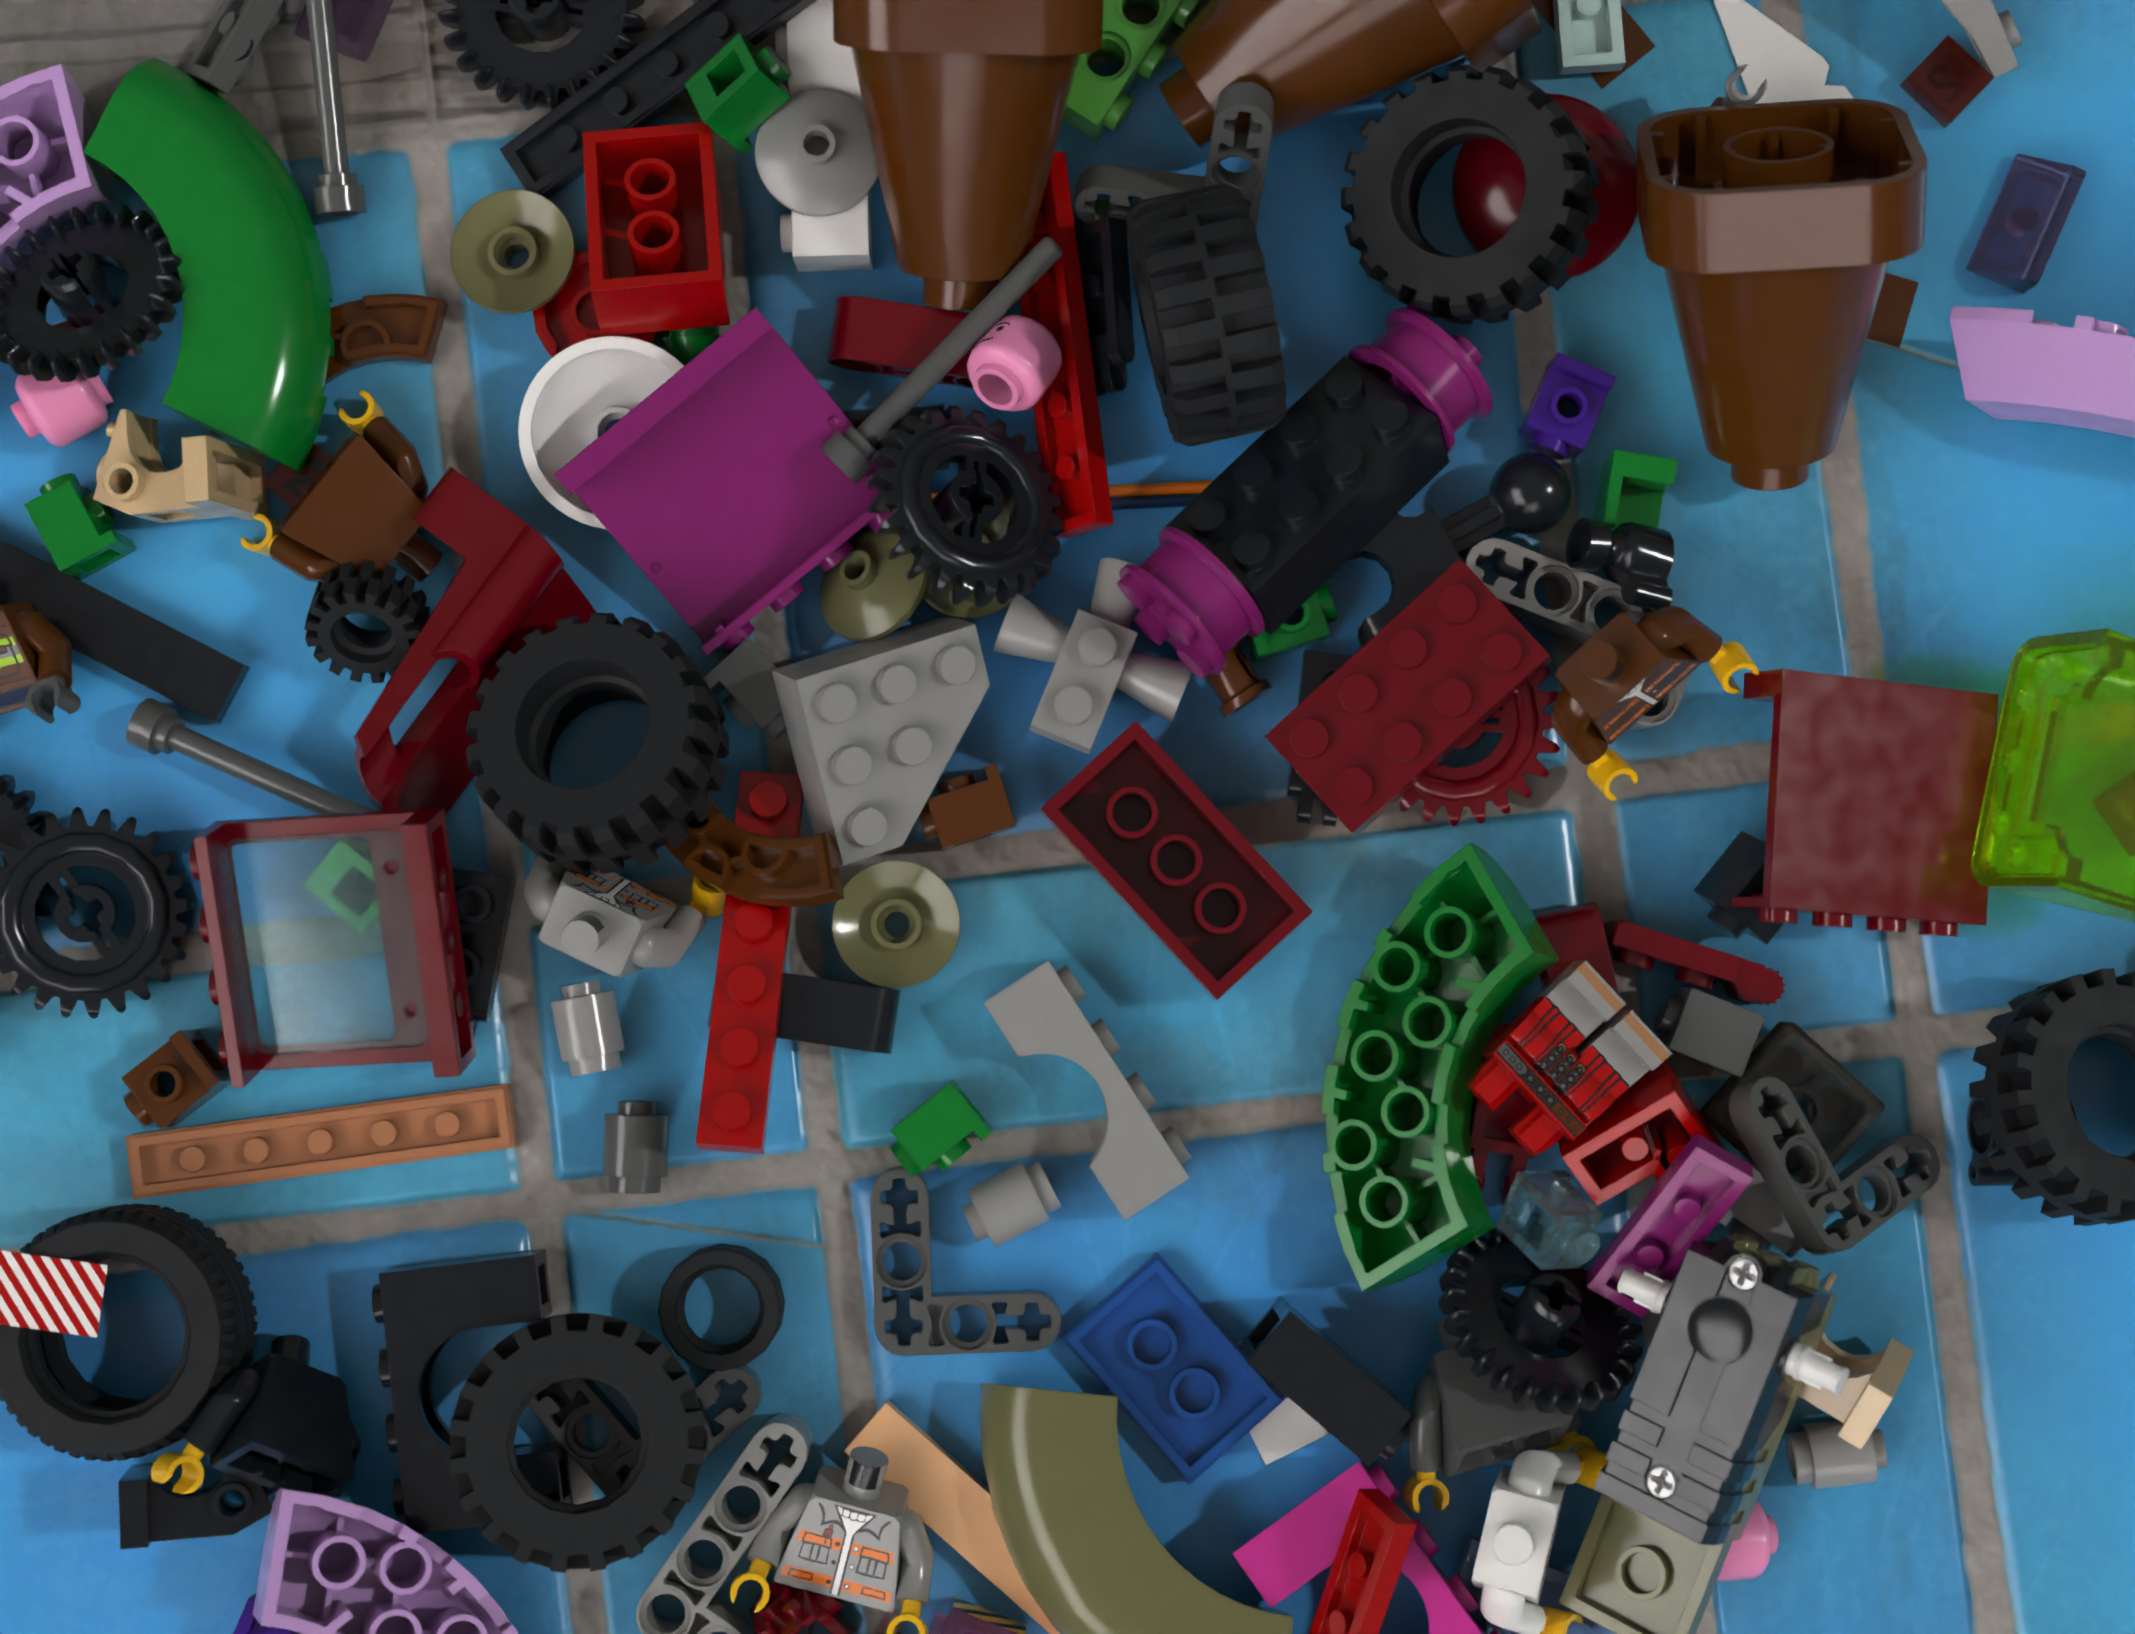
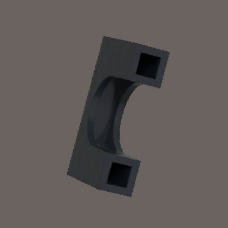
M545 1249L392 1267L379 1273L380 1284L373 1286V1314L377 1323H384L387 1347L386 1349H381L379 1353L380 1380L384 1388L391 1387L393 1413H389L386 1418V1440L389 1451L391 1453L398 1452L400 1478H395L393 1482V1506L396 1516L398 1518L405 1517V1525L417 1533L478 1526L469 1512L466 1513L459 1501L460 1495L454 1477L450 1473L449 1427L439 1415L432 1392L433 1371L437 1358L448 1341L459 1332L480 1327L538 1321L552 1313ZM560 1442L515 1446L518 1466L531 1486L553 1501L573 1504L568 1452Z

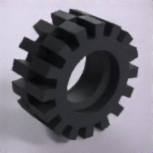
M363 561L360 571H356L353 562L344 563L341 565L339 574L332 568L324 575L323 582H318L304 629L307 630L305 640L308 647L316 646L313 656L319 663L329 658L332 659L329 671L338 676L343 668L352 670L350 676L352 681L361 682L363 673H370L372 683H383L386 671L390 676L393 675L429 618L430 607H425L427 597L423 590L413 592L415 581L410 576L406 575L400 581L394 579L397 568L386 564L382 574L374 572V561ZM353 613L372 615L384 621L391 629L385 631L365 630L351 623L345 615Z

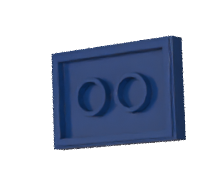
M1158 1252L1151 1256L1061 1336V1339L1111 1396L1118 1397L1119 1406L1188 1485L1285 1400L1280 1391L1246 1361L1238 1343Z

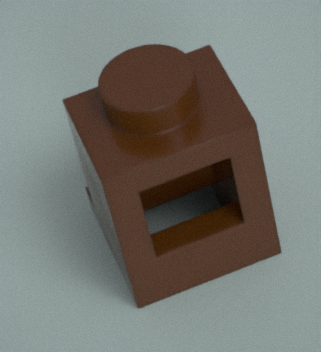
M997 764L984 767L988 778L985 781L975 783L973 773H969L936 784L939 795L928 798L919 815L927 841L939 837L941 847L945 851L1016 828Z
M199 1029L179 1030L169 1038L170 1040L122 1077V1080L131 1090L123 1096L124 1102L130 1112L142 1124L149 1126L155 1122L160 1129L177 1126L231 1084L228 1067L221 1063L220 1057ZM165 1071L169 1072L175 1079V1089L170 1095L158 1083L159 1076Z

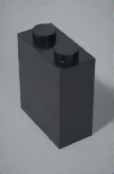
M1281 1296L1239 1344L1246 1361L1368 1466L1379 1455L1385 1460L1390 1458L1409 1435L1410 1428L1405 1423L1412 1414L1398 1396Z

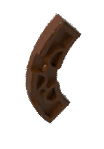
M394 293L363 296L361 300L347 302L330 308V336L334 338V358H329L325 384L350 370L379 362L414 361L432 365L448 304L443 299ZM210 432L215 437L229 440L215 432Z
M708 793L707 798L713 805V808L705 820L699 822L693 818L684 828L690 837L675 849L669 842L665 844L671 854L691 873L711 887L744 901L777 907H802L844 899L835 840L828 833L823 832L796 838L766 836L755 832L750 833L730 821L716 805L710 793Z

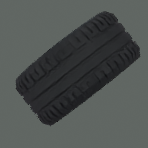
M134 1203L106 1207L67 1218L58 1224L46 1228V1232L39 1233L33 1238L32 1242L22 1247L20 1251L25 1254L91 1263L114 1260L138 1264L161 1278L177 1299L186 1332L181 1362L166 1387L154 1396L137 1400L110 1396L85 1381L68 1357L63 1333L0 1325L1 1402L5 1400L8 1412L11 1415L15 1414L17 1416L16 1421L19 1425L28 1428L27 1433L33 1437L39 1436L40 1442L46 1446H54L56 1451L61 1453L67 1451L70 1456L76 1458L84 1456L85 1460L93 1461L100 1459L101 1461L111 1462L115 1459L123 1461L129 1458H139L183 1439L206 1403L234 1371L247 1368V1365L251 1363L254 1355L251 1351L252 1348L256 1347L254 1332L257 1331L258 1322L255 1321L254 1317L257 1315L256 1306H253L252 1300H255L254 1293L250 1291L248 1286L251 1283L248 1276H244L242 1272L244 1268L241 1261L237 1262L235 1259L237 1255L232 1249L226 1247L227 1243L223 1238L215 1236L216 1232L209 1227L205 1228L198 1219H190L189 1214L175 1212L174 1209L169 1207L160 1208V1205Z

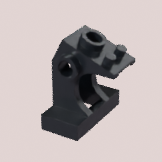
M153 1463L132 1465L118 1481L120 1549L149 1547L151 1542L234 1535L270 1514L275 1498L274 1493L277 1492V1490L225 1472L224 1476L212 1486L199 1488L188 1494H179L172 1491L174 1484L167 1481L161 1484L152 1480L151 1469ZM237 1490L243 1494L245 1502L234 1504L226 1498L225 1492Z

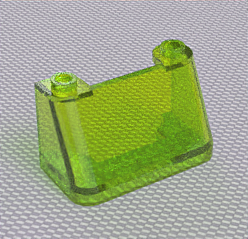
M2111 629L2038 636L2024 643L2013 657L1972 852L1971 868L1973 876L1979 884L2009 894L2135 922L2134 638Z

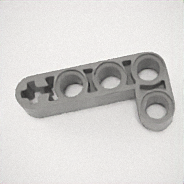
M1498 538L1482 540L1473 546L1462 559L1481 581L1484 571L1475 565H1481L1488 557L1497 561L1495 571L1508 578L1513 579L1523 569L1527 570L1528 574L1517 587L1516 597L1510 594L1511 590L1517 585L1515 581L1505 577H1498L1490 585L1484 584L1514 617L1582 644H1585L1600 630L1594 619L1595 606L1599 602L1611 603L1620 612L1624 610L1647 613L1655 611L1626 604L1621 595V586L1583 570L1571 568L1565 563L1507 540ZM1550 579L1559 585L1563 593V603L1559 609H1546L1538 603L1534 594L1537 580ZM1691 673L1658 702L1657 710L1653 716L1643 715L1628 729L1637 731L1650 729L1670 719L1679 706Z
M779 1413L769 1417L756 1431L642 1595L636 1608V1622L642 1634L754 1633L750 1621L741 1612L715 1594L795 1481L810 1455L813 1436L809 1426L800 1417L791 1413ZM784 1433L794 1440L790 1448L793 1455L784 1454L769 1476L759 1468L772 1449L773 1443L770 1439L777 1441ZM736 1486H747L753 1489L759 1496L761 1502L760 1510L751 1515H742L736 1512L728 1501V1491ZM698 1540L714 1542L721 1549L723 1563L714 1568H705L698 1565L692 1557L691 1544ZM661 1594H671L678 1597L685 1608V1617L678 1621H667L661 1618L654 1608V1598Z

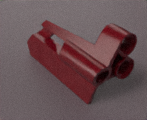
M452 467L447 469L415 512L416 514L412 519L466 559L353 736L357 745L355 764L360 781L369 799L379 811L444 808L446 815L475 776L468 769L466 757L467 747L470 744H475L466 733L468 716L471 711H480L482 704L476 699L475 695L485 678L493 681L500 671L495 663L507 650L514 655L527 645L523 637L538 628L546 634L557 629L555 622L559 619L576 615L582 623H588L590 615L596 613L582 591L565 571L564 563L553 547L523 519ZM444 658L459 660L394 746L389 726L436 661Z

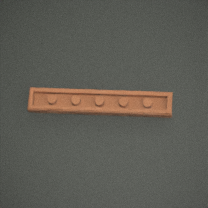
M511 1083L125 1136L133 1200L519 1146Z

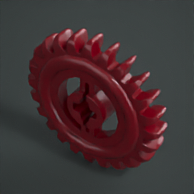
M1549 667L1543 668L1502 705L1503 710H1497L1488 718L1499 719V724L1482 723L1453 749L1455 751L1468 750L1479 744L1486 733H1502L1501 740L1489 756L1475 765L1451 768L1436 765L1402 795L1400 810L1403 812L1408 811L1421 799L1424 801L1423 817L1426 822H1431L1440 807L1445 806L1450 824L1457 826L1460 823L1464 807H1469L1477 822L1483 824L1486 821V802L1492 801L1504 814H1509L1511 808L1507 792L1510 789L1525 798H1531L1532 791L1524 776L1527 773L1544 778L1549 776V771L1536 758L1538 753H1558L1560 751V747L1556 743L1544 737V731L1554 729L1551 715L1544 713V708L1555 703L1559 692L1539 691L1538 688L1551 675V669Z

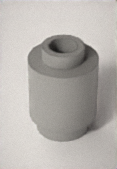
M599 980L561 987L563 999L550 1002L561 1061L569 1063L571 1077L622 1067L619 1051L625 1050V1044L614 990L601 992Z
M1037 1161L1025 1168L1021 1162L968 1189L967 1191L972 1202L961 1208L977 1241L979 1242L990 1237L994 1246L998 1247L1049 1221L1048 1214L1062 1206L1040 1162Z
M1839 1420L1802 1424L1801 1431L1787 1433V1455L1795 1485L1810 1484L1813 1490L1876 1483L1877 1469L1887 1468L1886 1446L1881 1430H1873L1862 1450L1837 1436L1843 1425Z

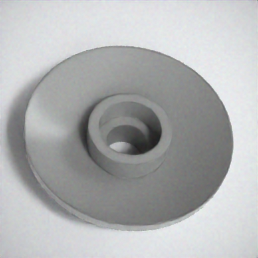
M808 89L790 95L791 98L761 124L757 134L755 160L764 186L780 204L796 213L807 216H831L853 208L870 193L879 178L864 106L854 98L830 89ZM816 136L824 137L829 141L827 151L818 156L811 155L805 150L807 142Z

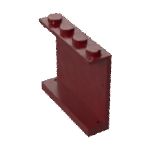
M1789 669L1759 671L1758 675L1752 672L1744 673L1743 699L1773 702L1763 894H1751V897H1732L1731 907L1758 909L1757 921L1797 924L1798 912L1812 913V926L1852 928L1853 917L1866 918V930L1905 933L1906 921L1919 922V935L1958 937L1959 925H1986L1998 694Z

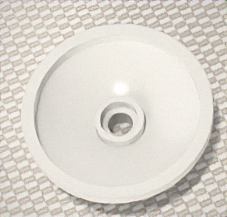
M602 336L578 342L562 350L550 359L536 374L524 396L518 423L519 447L522 460L532 482L544 498L557 510L580 523L606 529L576 492L571 495L554 474L605 433L607 425L611 420L623 418L682 369L684 365L666 350L641 339L626 336Z

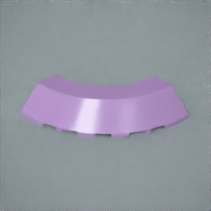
M1952 306L1949 319L1966 401L1994 419L2066 425L2135 438V337L2128 336L2129 331L2125 327L2111 322L2095 320V317L2076 315L2074 328L2064 327L2053 322L2033 319L2034 310Z

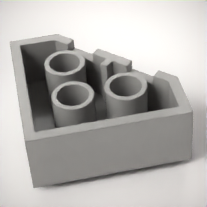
M944 616L893 632L878 640L857 643L771 670L813 834L826 832L835 840L839 864L844 866L901 847L906 841L990 686L976 624Z

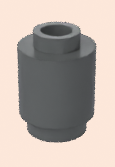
M618 1101V1113H605L603 1176L609 1177V1192L625 1194L660 1193L661 1177H667L669 1114L656 1113V1101Z

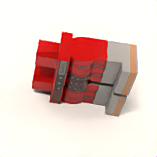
M1586 960L1572 961L1497 1039H1494L1481 1051L1487 1059L1478 1067L1466 1086L1491 1111H1494L1517 1090L1531 1105V1108L1508 1128V1131L1530 1155L1536 1156L1554 1145L1561 1138L1568 1140L1577 1138L1587 1128V1125L1605 1112L1619 1096L1648 1071L1655 1070L1672 1055V1052L1633 1010H1620L1626 1003ZM1602 1022H1604L1590 1037H1588ZM1585 1038H1587L1577 1049H1575Z

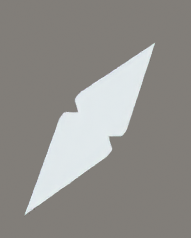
M1713 0L1737 67L1748 64L1741 73L1747 94H1755L1760 85L1767 79V89L1761 99L1755 104L1821 99H1853V96L1845 86L1825 85L1830 66L1820 54L1744 0Z

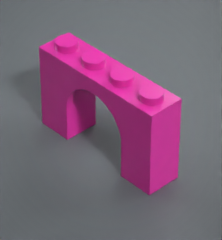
M1359 1460L1232 1553L1270 1609L1320 1572L1333 1565L1358 1489H1380L1393 1502L1402 1496L1397 1486L1379 1463L1369 1469L1364 1461ZM1416 1518L1413 1521L1417 1523L1401 1572L1414 1584L1424 1601L1429 1620V1634H1487L1472 1613L1480 1607L1478 1600L1458 1573H1455L1449 1579L1445 1576L1433 1559V1556L1440 1552L1441 1549L1420 1519ZM1496 1628L1489 1634H1501V1632Z

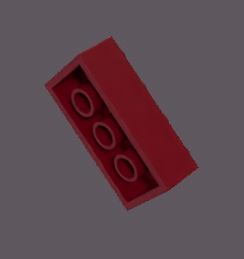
M1460 558L1267 733L1265 737L1352 834H1360L1545 668L1552 659L1548 652Z
M1137 721L1130 725L1040 808L1045 818L1214 1000H1218L1313 912Z

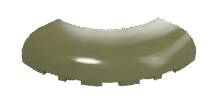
M981 1383L980 1437L983 1465L993 1505L992 1510L1001 1529L1008 1552L1027 1590L1060 1634H1292L1293 1616L1279 1609L1251 1605L1216 1592L1182 1567L1157 1539L1137 1506L1125 1475L1117 1429L1118 1397Z

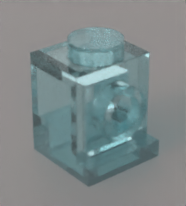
M1567 1170L1517 1171L1496 1223V1226L1540 1270L1580 1268L1582 1264L1594 1257L1600 1247V1237L1595 1233L1602 1213L1571 1184L1573 1176ZM1534 1204L1540 1208L1539 1213H1531Z

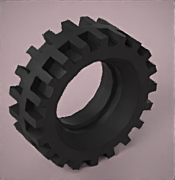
M2114 968L2099 969L2087 974H2078L2039 986L2037 990L2018 995L2008 1002L2013 1011L1994 1016L1986 1026L1997 1038L1996 1041L1976 1047L1972 1060L1986 1067L1985 1079L1969 1083V1098L1983 1099L1985 1103L1987 1118L1973 1121L1977 1136L1991 1133L1998 1147V1151L1987 1159L1995 1171L2011 1168L2019 1178L2011 1188V1191L2021 1200L2038 1196L2043 1197L2044 1201L2040 1213L2054 1219L2074 1215V1225L2082 1226L2102 1223L2109 1225L2135 1220V1151L2131 1155L2122 1157L2107 1153L2089 1140L2073 1115L2067 1093L2069 1062L2077 1047L2088 1038L2099 1036L2111 1039L2129 1052L2135 1060V971L2116 977Z
M590 1313L563 1314L532 1322L511 1333L481 1359L466 1380L459 1394L460 1396L451 1419L449 1429L450 1473L454 1477L460 1495L459 1501L466 1513L469 1512L482 1530L481 1534L490 1543H497L513 1554L512 1558L524 1564L532 1562L549 1567L550 1571L566 1573L568 1569H590L591 1572L606 1569L608 1564L626 1557L632 1559L643 1553L644 1547L661 1534L664 1536L674 1526L673 1521L686 1503L689 1504L696 1490L694 1486L700 1466L704 1462L703 1425H705L703 1410L700 1407L694 1389L695 1386L688 1373L673 1353L655 1337L631 1323L611 1316ZM576 1377L602 1381L623 1394L636 1413L641 1436L637 1462L624 1483L604 1498L582 1504L553 1501L534 1489L518 1466L514 1446L518 1419L532 1397L552 1383Z

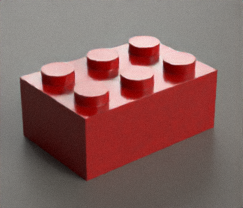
M704 122L582 132L590 290L601 337L730 325L719 172L712 129Z

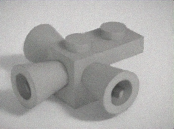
M1115 558L1100 559L1090 613L1078 609L1071 627L1017 593L1008 608L993 648V652L1056 663L1030 724L1029 731L1088 755L1117 688L1172 723L1192 673L1182 661L1132 652L1138 632L1129 628L1134 622V616L1140 611L1125 597L1117 585V582L1120 580V570L1126 564L1132 563Z

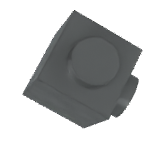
M1679 987L1675 997L1667 995L1662 1002L1655 1019L1654 1030L1661 1033L1659 1040L1672 1053L1726 1075L1742 1077L1765 1016L1697 989Z

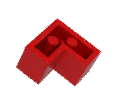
M1666 1061L1662 1062L1655 1070L1644 1074L1619 1096L1605 1112L1587 1125V1128L1574 1140L1564 1138L1558 1140L1561 1157L1596 1206L1652 1174L1659 1181L1695 1133L1727 1150Z

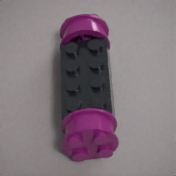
M1410 304L1406 308L1393 310L1386 318V331L1371 345L1360 344L1355 346L1348 356L1345 355L1286 411L1284 418L1274 428L1266 430L1165 526L1158 535L1160 546L1139 566L1126 564L1120 570V580L1117 582V585L1125 597L1139 609L1140 612L1134 616V620L1141 631L1158 645H1161L1166 640L1177 650L1179 658L1186 667L1201 679H1204L1210 673L1220 674L1226 667L1224 655L1245 635L1258 637L1263 631L1269 635L1273 634L1450 462L1448 453L1455 445L1454 434L1469 419L1481 420L1491 412L1493 407L1492 395L1485 378L1478 369V366L1482 363V358L1469 340L1458 334L1451 337L1441 327L1431 321L1425 312L1416 309L1415 305Z

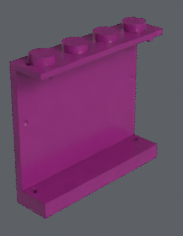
M757 307L554 474L571 495L576 492L702 641V650L707 655L719 645L726 653L737 647L755 631L756 628L750 623L754 616L768 605L775 613L780 611L805 589L798 581L817 564L824 572L834 567L854 549L848 541L851 536L866 524L873 531H876L890 517V513L887 512L869 513L867 511L869 503L877 495L883 493L868 489L865 485L868 478L878 469L873 467L855 484L820 449L837 429L843 434L850 425L854 428L855 426Z

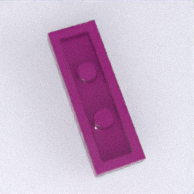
M1695 1133L1586 1273L1587 1288L1643 1318L1649 1309L1633 1302L1634 1298L1624 1293L1621 1294L1617 1290L1619 1279L1627 1267H1632L1635 1271L1642 1274L1646 1271L1663 1280L1667 1279L1672 1282L1679 1273L1687 1250L1693 1240L1704 1241L1754 1179L1752 1164Z

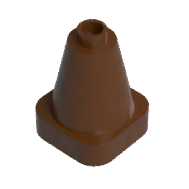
M833 0V41L840 45L851 47L897 265L900 270L923 278V302L925 304L948 310H973L997 286L999 280L1003 279L1030 252L1079 55L1095 52L1102 48L1104 0Z
M1210 0L1173 42V46L1184 67L1158 86L1180 123L1194 142L1202 149L1210 143L1215 104L1219 93L1226 86L1236 82H1251L1269 91L1274 100L1271 138H1274L1463 57L1467 59L1475 70L1484 72L1488 66L1497 64L1541 33L1543 29L1530 0ZM1238 112L1235 132L1248 134L1251 113Z
M1849 98L1696 107L1655 115L1643 121L1637 128V211L1645 254L1650 261L1664 268L1706 449L1715 458L1731 464V478L1740 486L1761 491H1777L1796 487L1808 479L1809 464L1825 458L1835 449L1888 264L1891 261L1910 256L1923 245L1928 160L1908 115L1899 107L1874 100Z

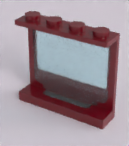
M444 808L215 821L193 837L194 843L191 846L189 855L190 870L193 878L196 881H200L203 907L199 916V928L203 941L210 944L213 963L209 976V993L212 1002L215 1005H219L223 1028L219 1035L218 1051L221 1063L229 1067L232 1088L245 1087L261 1070L432 1061L434 1078L460 1076L476 1057L477 1052Z

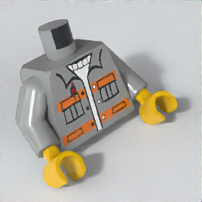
M539 856L536 857L523 890L524 899L535 918L544 922L538 935V939L542 943L612 976L621 978L645 968L666 969L678 963L706 926L707 921L705 917H716L724 912L726 895L717 889L706 887L707 883L694 875L689 905H681L615 873L602 874L592 862L590 869L582 873L566 869L558 860L549 863Z
M861 1446L853 1448L850 1452L846 1470L829 1465L822 1466L813 1483H797L783 1496L755 1536L747 1558L751 1561L748 1572L741 1573L731 1583L730 1598L732 1603H734L740 1584L746 1580H755L762 1587V1595L755 1606L754 1613L763 1609L768 1603L770 1596L766 1577L769 1570H776L773 1582L806 1589L807 1591L893 1613L897 1601L902 1604L901 1614L893 1618L889 1623L886 1634H896L898 1626L904 1621L913 1622L917 1626L919 1634H928V1627L925 1621L920 1618L921 1607L927 1606L929 1601L934 1550L921 1516L908 1509L909 1490L902 1484L884 1480L889 1462L886 1454L873 1447Z

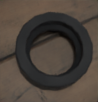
M722 1243L697 1250L673 1269L662 1287L658 1314L663 1336L678 1356L698 1368L726 1371L745 1366L765 1352L782 1325L785 1298L780 1278L765 1258L747 1247ZM720 1268L737 1271L748 1278L757 1290L760 1302L758 1321L751 1333L739 1342L727 1345L708 1343L697 1336L687 1323L684 1310L686 1293L693 1281L705 1272Z

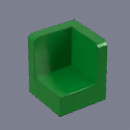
M1614 449L1602 461L1594 520L1607 523L1612 531L1619 524L1626 522H1635L1658 528L1663 493L1674 485L1678 459Z

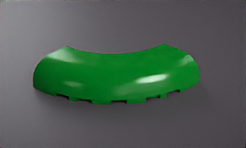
M157 58L142 61L125 75L113 93L83 153L113 177L131 186L141 196L154 213L165 235L168 236V242L173 255H176L182 261L177 269L180 282L185 289L182 294L183 330L179 356L162 404L212 432L301 473L319 430L327 401L323 394L329 358H334V338L330 336V302H333L331 275L326 255L321 251L318 236L312 223L314 218L295 179L289 174L270 143L231 103L205 84L165 61Z
M1468 843L1438 866L1409 895L1412 899L1388 929L1382 928L1373 943L1376 949L1364 967L1360 979H1354L1336 1025L1341 1027L1335 1045L1332 1064H1327L1323 1084L1322 1114H1327V1153H1322L1324 1173H1329L1337 1212L1332 1216L1343 1251L1362 1292L1381 1289L1411 1277L1496 1227L1486 1208L1476 1179L1470 1138L1473 1093L1466 1084L1480 1066L1483 1056L1481 1051L1487 1047L1495 1028L1507 1009L1539 974L1560 959L1515 884L1485 850L1473 843Z

